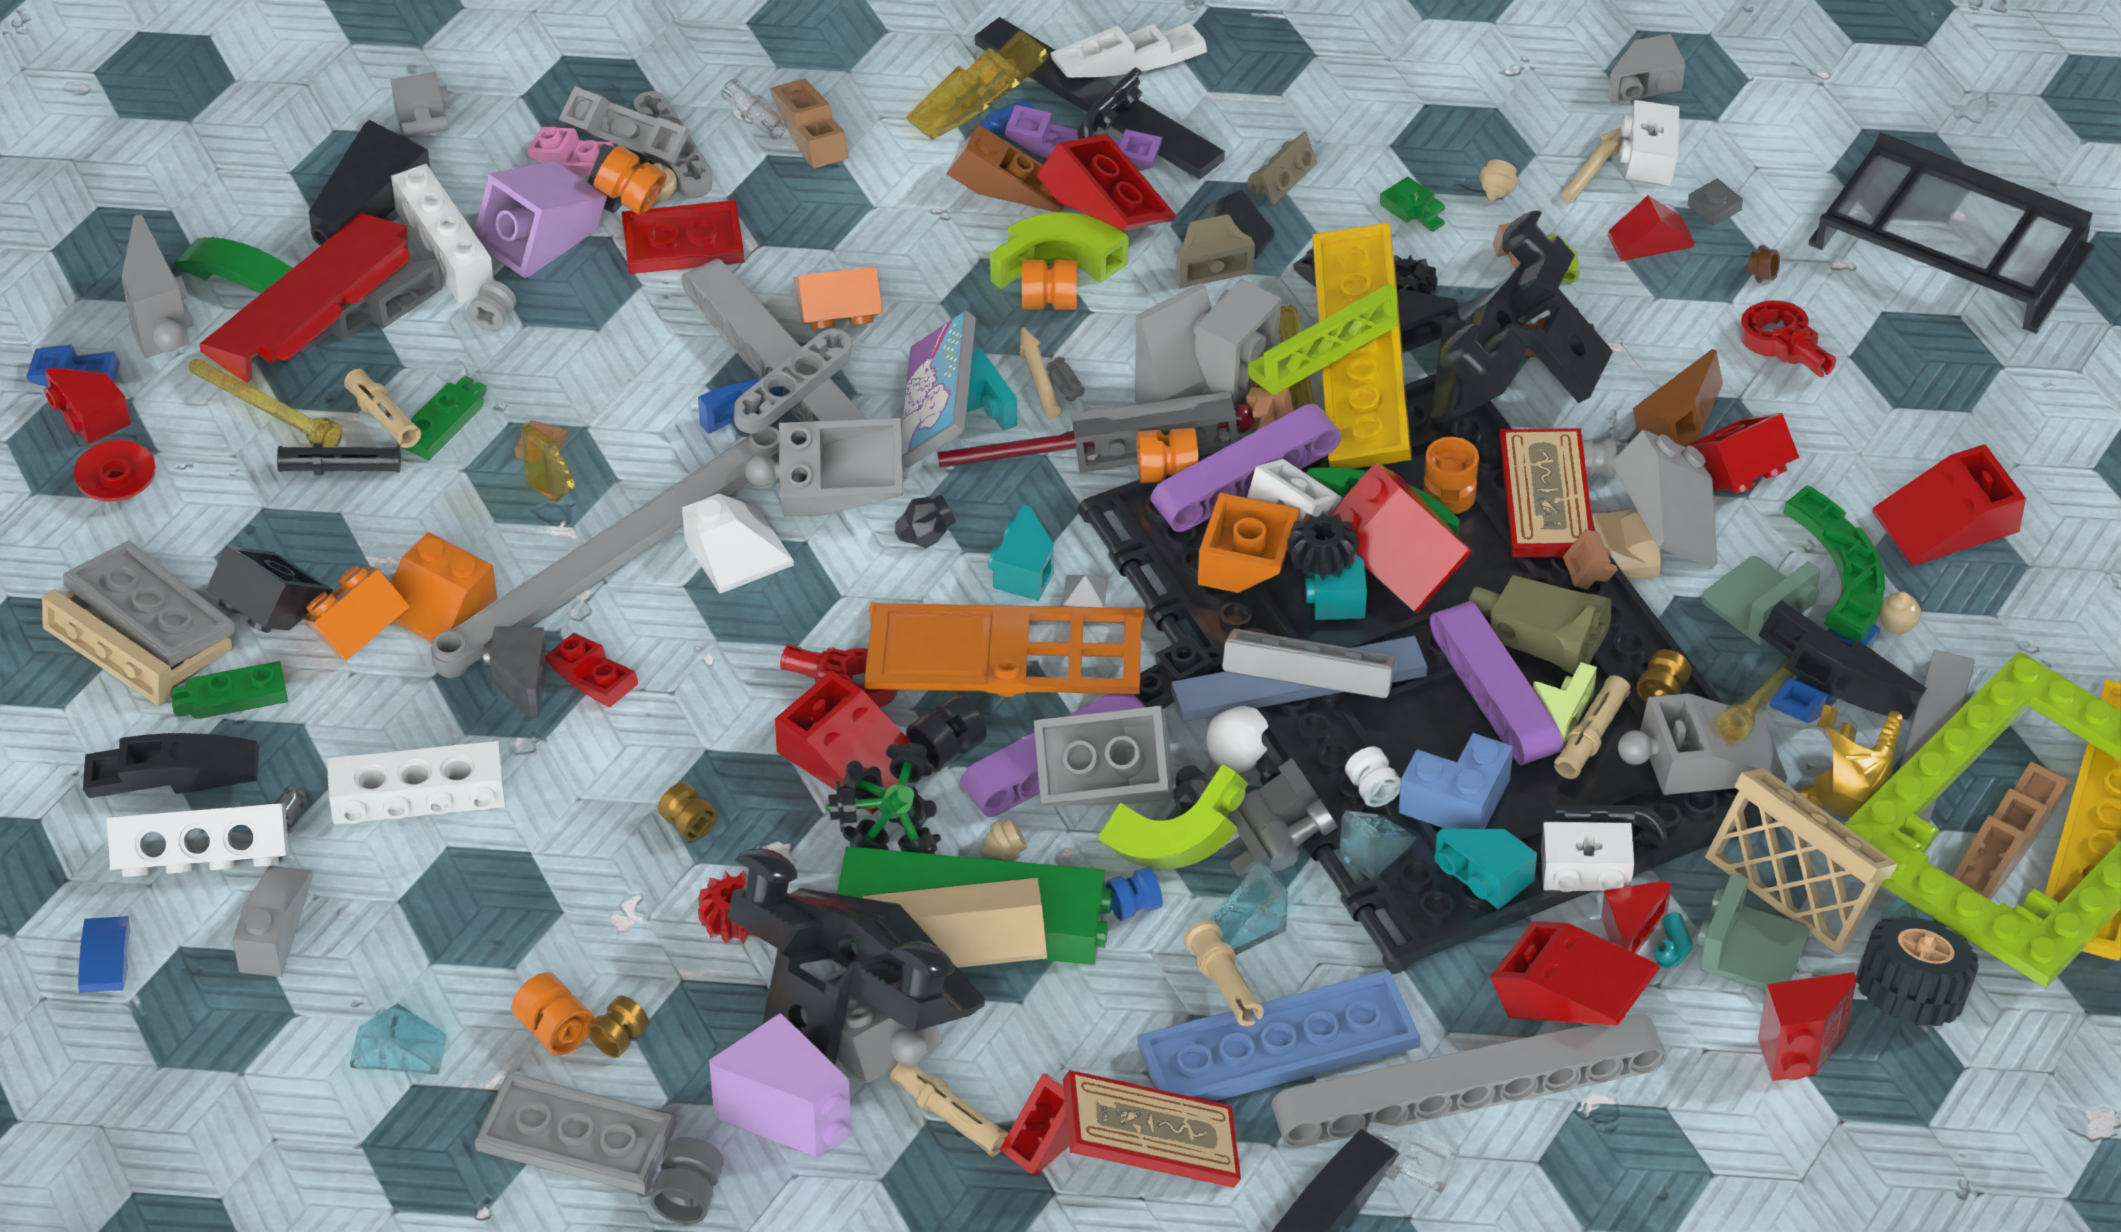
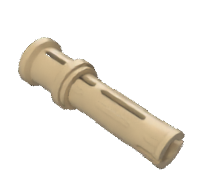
M1211 920L1196 922L1190 926L1184 935L1185 947L1189 953L1197 956V966L1204 976L1213 978L1233 1011L1237 1022L1242 1026L1256 1024V1021L1250 1014V1010L1252 1009L1255 1016L1260 1020L1264 1013L1263 1007L1256 1000L1235 966L1236 953L1229 944L1222 941V931L1216 922Z

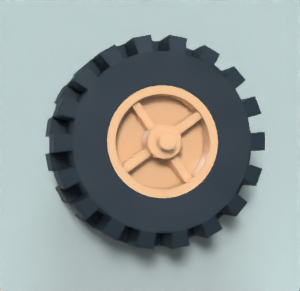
M1900 916L1899 919L1890 917L1886 918L1884 922H1878L1871 931L1857 971L1856 983L1859 984L1858 989L1861 994L1868 997L1867 1001L1873 1006L1880 1008L1881 1012L1896 1017L1898 1020L1912 1022L1916 1025L1926 1026L1930 1024L1941 1026L1944 1022L1951 1023L1956 1020V1017H1960L1978 971V956L1972 951L1973 947L1967 941L1962 940L1960 935L1948 930L1943 925L1909 916Z

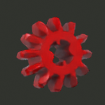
M744 870L737 877H731L725 871L722 880L709 878L707 888L701 889L698 897V919L701 922V926L706 927L710 938L721 935L725 945L732 938H738L744 944L748 934L758 937L728 919L733 890L745 887L747 875Z

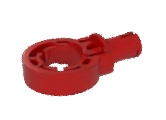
M1770 300L1756 303L1743 313L1741 318V340L1752 352L1764 356H1776L1784 363L1787 361L1790 364L1802 363L1818 377H1824V372L1828 375L1834 369L1836 364L1835 356L1817 345L1818 333L1809 327L1808 316L1799 306L1786 301ZM1780 320H1783V325L1787 326L1773 329V332L1761 330L1767 324H1779Z
M787 643L780 660L781 670L815 678L816 683L829 671L833 670L864 690L879 708L891 703L898 693V690L865 689V684L852 681L853 675L866 673L868 649L855 648L843 651L831 647L819 653Z

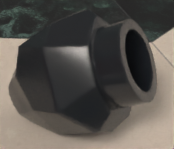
M941 494L932 499L930 497L915 498L911 500L904 514L895 522V534L902 542L916 544L926 549L938 543L946 533L947 527L956 523V520Z
M1195 765L1182 767L1177 772L1175 778L1176 788H1174L1173 793L1179 813L1183 815L1196 804L1214 776L1201 772Z

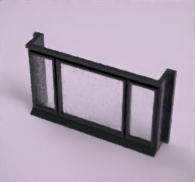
M1880 132L1874 147L1826 213H1822L1820 216L1819 227L1809 239L1808 245L1823 251L1836 231L1840 230L2027 303L2022 329L2037 334L2093 251L2094 244L2087 242L2093 213Z

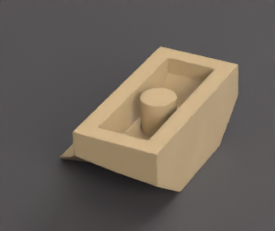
M1636 507L1607 511L1606 513H1591L1595 532H1599L1604 547L1611 551L1610 556L1615 560V563L1627 579L1660 577V548L1657 547Z

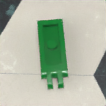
M463 376L456 384L448 382L410 419L420 429L421 436L414 446L403 449L429 461L482 408L487 386L481 382L474 384V380L468 376Z
M280 661L192 677L186 681L185 685L174 687L170 691L173 713L177 716L191 714L195 719L288 702Z

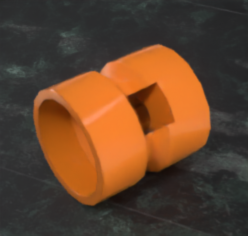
M619 145L611 151L601 165L594 181V187L612 199L620 196L622 205L641 216L656 201L665 184L667 174L648 162L643 165L639 164V156Z
M1022 260V310H1044L1047 304H1052L1055 310H1077V260H1055L1052 266H1047L1044 260Z
M1195 428L1171 429L1166 436L1160 430L1137 431L1136 448L1140 483L1162 482L1166 476H1173L1198 462Z
M1443 437L1434 441L1426 452L1423 492L1438 500L1453 514H1459L1468 510L1474 504L1476 498L1479 455L1475 446L1463 438Z
M549 972L537 974L520 987L511 1005L513 1015L530 1032H534V1036L552 1055L556 1056L568 1054L578 1048L589 1036L587 1027L594 1020V1014L576 996H573L572 992L553 973Z

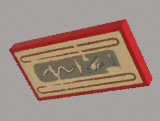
M1581 428L1500 429L1499 441L1512 557H1563L1585 529L1593 531Z
M1069 1070L1063 1077L1070 1153L1232 1188L1241 1180L1232 1106L1074 1070Z

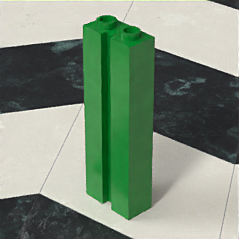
M846 846L837 894L863 898V896L1038 878L1047 958L1037 960L1095 965L1098 947L1106 948L1108 922L1102 921L1103 913H1111L1113 888L1105 887V869ZM852 937L851 943H856L855 939Z

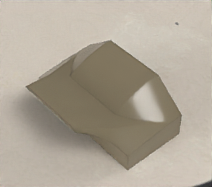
M1228 214L1191 221L1188 225L1184 243L1178 250L1176 257L1175 279L1179 288L1253 274L1255 244L1250 236L1240 231Z

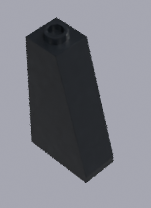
M368 120L357 134L308 212L312 239L321 246L361 213L381 219L387 217L395 210L391 176L423 164H427L430 168L428 149Z

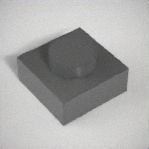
M1717 178L1691 192L1688 196L1687 205L1714 226L1742 210L1743 198Z

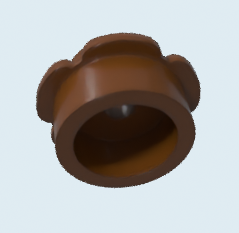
M1760 245L1757 251H1752L1748 261L1749 273L1755 275L1758 283H1762L1763 280H1775L1780 267L1779 252L1777 249H1769L1765 245Z

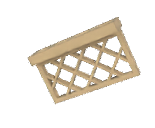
M54 589L42 596L43 629L157 706H161L171 699L170 691L173 686L232 650V640L227 637L185 659L184 663L171 670L170 666L131 641L133 639L119 628H112L103 621L109 620L95 609H83L77 605V603L85 601L72 591L63 595Z
M1761 768L1742 772L1734 786L1739 792L1705 858L1730 876L1733 873L1748 878L1747 888L1790 920L1805 924L1809 928V934L1837 954L1844 953L1883 880L1891 878L1898 863L1766 769ZM1748 801L1759 807L1763 826L1747 829L1743 811ZM1772 817L1776 819L1778 822L1773 823ZM1784 825L1792 831L1796 850L1780 852L1775 827ZM1764 830L1770 856L1755 859L1749 833ZM1739 837L1744 862L1734 863L1722 854L1729 838ZM1806 842H1808L1812 846L1807 847ZM1818 849L1826 855L1830 874L1814 877L1809 851ZM1798 854L1804 880L1788 883L1782 857ZM1772 860L1777 886L1767 887L1760 882L1756 863ZM1852 874L1866 884L1857 900L1848 901L1842 876ZM1831 878L1837 904L1821 907L1816 882ZM1805 884L1811 910L1800 911L1793 906L1790 887ZM1854 905L1852 911L1850 912L1849 906ZM1839 909L1843 928L1838 937L1827 930L1823 912Z

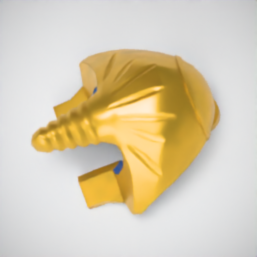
M1824 705L1817 727L1832 744L1833 765L1825 773L1813 778L1814 786L1804 785L1800 794L1819 808L1828 809L1840 816L1852 817L1891 777L1902 715L1896 711H1891L1887 716V721L1884 722V727H1882V732L1879 734L1876 745L1871 749H1867L1854 743L1857 730L1851 724L1842 722L1840 732L1834 730L1838 711L1833 706Z

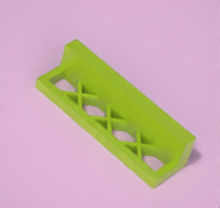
M1388 283L1264 352L1263 356L1247 364L1248 377L1270 394L1275 395L1398 326L1396 288Z

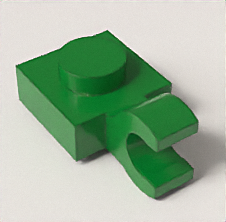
M1408 176L1380 193V205L1405 223L1415 218L1433 232L1445 225V221L1437 216V214L1445 210V205L1435 198V194Z

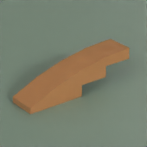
M2030 761L2015 788H2009L1994 815H1988L1952 874V877L1991 900L2012 874L2048 822L2069 788V779Z

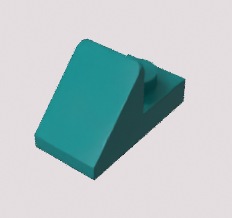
M981 348L973 350L966 413L983 407L987 417L990 419L994 418L1000 428L1006 431L1017 426V397Z

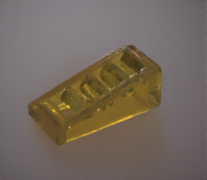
M525 423L520 428L527 485L556 503L575 488V481L555 441L528 423Z

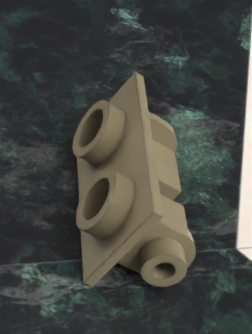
M1303 131L1295 140L1286 141L1282 145V149L1269 160L1268 165H1263L1257 172H1253L1249 176L1247 187L1252 193L1267 194L1270 205H1274L1318 164L1307 132Z

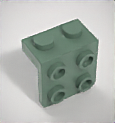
M1751 556L1703 591L1701 601L1710 610L1758 645H1761L1765 640L1758 635L1773 607L1780 600H1783L1801 614L1815 604L1819 595L1820 569L1807 561L1786 577L1760 557Z
M1731 873L1726 888H1717L1710 910L1711 913H1714L1712 921L1705 919L1699 932L1697 944L1704 946L1700 970L1766 990L1767 984L1791 981L1808 940L1809 928L1805 924L1744 906L1748 878Z

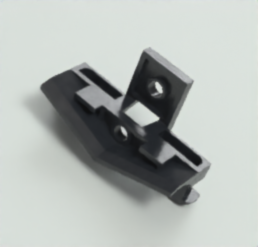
M1538 210L1527 212L1510 223L1503 234L1502 249L1504 253L1511 252L1520 264L1500 284L1443 321L1431 419L1435 424L1451 422L1502 395L1527 347L1534 352L1578 404L1591 397L1613 353L1608 344L1559 289L1575 254L1559 236L1549 239L1536 224L1542 214ZM1550 311L1543 327L1538 325L1530 329L1522 326L1543 312Z
M751 849L737 856L735 861L747 867L748 872L745 887L733 890L728 919L778 949L762 1025L781 1013L835 1065L850 993L913 1032L971 1016L984 1007L985 998L900 904L799 888L789 894L787 893L789 882L797 879L798 876L794 865L782 854L768 849ZM852 937L855 939V941H856V943H857V947H858V953H857V955L854 953V951H853V949H852V945H851V938H852ZM831 959L846 968L843 975L824 983L801 969L800 965ZM802 1007L805 1009V1011H806V1013H807V1017H808V1023H807V1024L804 1022V1020H803V1018H802V1014H801V1009H802Z

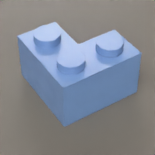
M1473 733L1458 762L1416 750L1401 779L1399 813L1446 829H1485L1510 781L1513 746Z

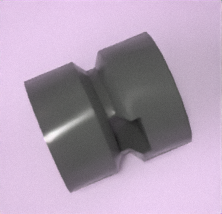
M680 1137L672 1140L667 1146L660 1166L661 1172L656 1178L650 1195V1204L655 1212L675 1223L696 1224L703 1221L707 1216L714 1195L713 1186L718 1183L724 1165V1159L720 1151L710 1143L697 1138Z

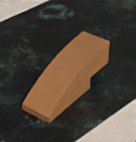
M806 78L770 88L771 96L787 130L813 169L849 159L844 130L832 119L830 104Z

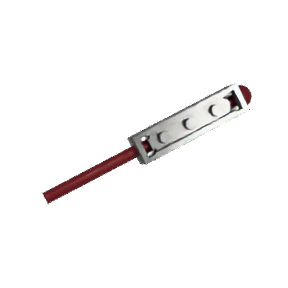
M1231 391L1073 413L1071 414L1073 431L1054 436L937 452L939 468L1076 449L1079 471L1081 473L1136 465L1137 431L1160 430L1166 436L1171 429L1195 428L1199 456L1216 453L1239 441L1237 426H1240L1241 433H1244L1253 426L1255 418H1253V409L1246 403L1237 402V407L1234 408Z

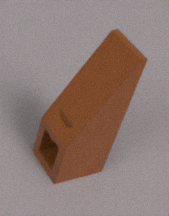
M979 124L959 148L946 173L979 195L1053 212H1061L1065 206L1047 192L1046 186L1036 176L1043 166L1041 163Z
M1711 349L1633 408L1638 434L1642 430L1658 436L1664 434L1675 443L1684 447L1702 434L1723 385L1717 350Z

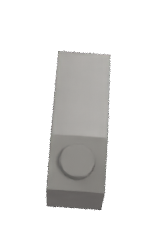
M269 866L243 905L233 936L239 972L282 977L313 878L312 870Z

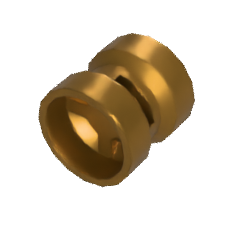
M1667 649L1656 651L1648 663V670L1642 674L1637 683L1638 695L1647 703L1648 697L1680 694V688L1686 684L1691 675L1690 663L1678 652Z
M686 782L677 783L670 787L663 794L658 804V813L668 823L676 824L678 833L690 842L697 841L706 836L715 825L718 817L717 810L707 800H699V793Z
M620 995L608 1005L605 1015L597 1016L588 1025L587 1033L591 1041L601 1052L610 1057L618 1058L630 1046L629 1041L631 1038L640 1037L650 1025L649 1018L642 1007L634 1000Z

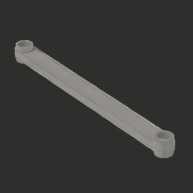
M769 426L759 433H750L747 438L451 631L438 634L434 638L431 647L433 666L438 674L447 678L463 675L470 665L483 657L485 643H492L494 626L530 627L682 527V507L718 493L729 496L749 483L745 475V467L753 456L767 455L775 462H779V431Z

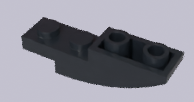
M1780 600L1773 607L1758 635L1789 657L1785 666L1787 670L1816 688L1842 701L1871 712L1888 716L1891 711H1896L1902 715L1903 720H1908L1927 690L1925 686L1859 640L1851 648L1783 600Z
M162 733L123 737L119 740V749L85 754L83 791L88 798H95L170 785L175 794L257 781L259 744L257 741L244 738L200 733Z

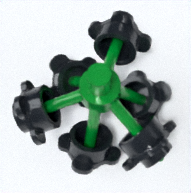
M908 743L901 747L896 744H891L887 747L886 755L892 759L889 767L890 772L898 779L896 785H892L887 789L883 788L881 771L878 767L871 766L866 768L862 766L861 762L856 760L851 761L847 765V774L844 777L843 785L840 787V781H835L837 794L828 795L829 803L826 804L825 810L830 812L831 821L839 820L840 831L843 832L844 838L850 841V847L889 850V847L886 845L889 837L883 828L889 821L891 823H898L905 830V835L897 842L901 851L936 854L935 851L938 849L936 844L941 841L940 834L932 835L929 828L922 826L928 818L936 815L937 806L932 800L926 801L918 795V790L915 787L906 786L907 783L918 782L922 776H929L933 772L934 766L928 762L925 756L927 749L917 743ZM878 807L882 813L877 821L864 819L859 822L856 828L844 826L845 823L857 822V809Z

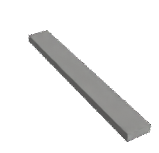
M1934 649L1924 683L1927 690L1918 704L1900 768L1963 707L1975 659ZM1936 800L1919 816L1928 823L1931 821ZM1880 885L1868 908L1904 916L1907 901Z

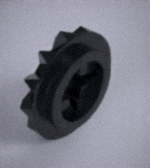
M1411 254L1407 259H1401L1397 255L1394 256L1397 296L1400 289L1434 294L1438 284L1435 267L1428 266L1426 259L1414 260ZM1400 275L1407 278L1400 280Z

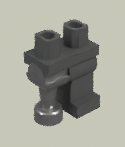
M1293 758L1278 767L1281 771L1280 775L1260 789L1245 794L1240 806L1236 810L1230 811L1227 816L1238 829L1220 849L1226 856L1244 843L1248 847L1246 850L1228 861L1244 885L1264 873L1270 882H1273L1282 876L1279 871L1286 869L1290 865L1293 866L1297 862L1298 846L1318 830L1323 835H1327L1338 827Z

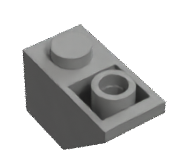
M1671 34L1638 39L1632 43L1611 71L1609 101L1611 104L1682 91L1685 61Z

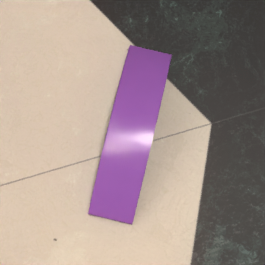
M1015 105L1005 129V136L1023 148L1048 159L1059 142L1078 139V130L1051 124L1052 113ZM1125 129L1122 139L1112 138L1139 171L1153 167L1162 143V137Z

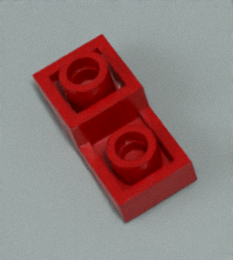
M572 633L545 655L546 662L564 679L589 697L608 707L614 705L639 684L634 670L607 659L601 644L576 633Z

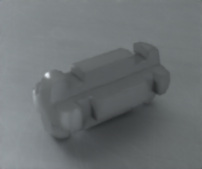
M1056 357L1054 361L1048 362L1046 370L1050 371V376L1061 393L1066 396L1065 399L1067 401H1075L1077 397L1084 394V387H1081V382L1069 364L1065 362V358Z
M293 785L287 786L284 790L286 793H282L275 802V804L285 803L287 827L292 824L302 810L300 806H304L307 803L306 792Z

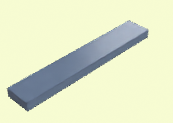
M1415 636L1352 648L1396 656L1398 659L1392 682L1426 676L1427 665ZM1228 671L1171 682V692L1182 722L1217 716L1224 711L1244 705L1256 709L1345 692Z

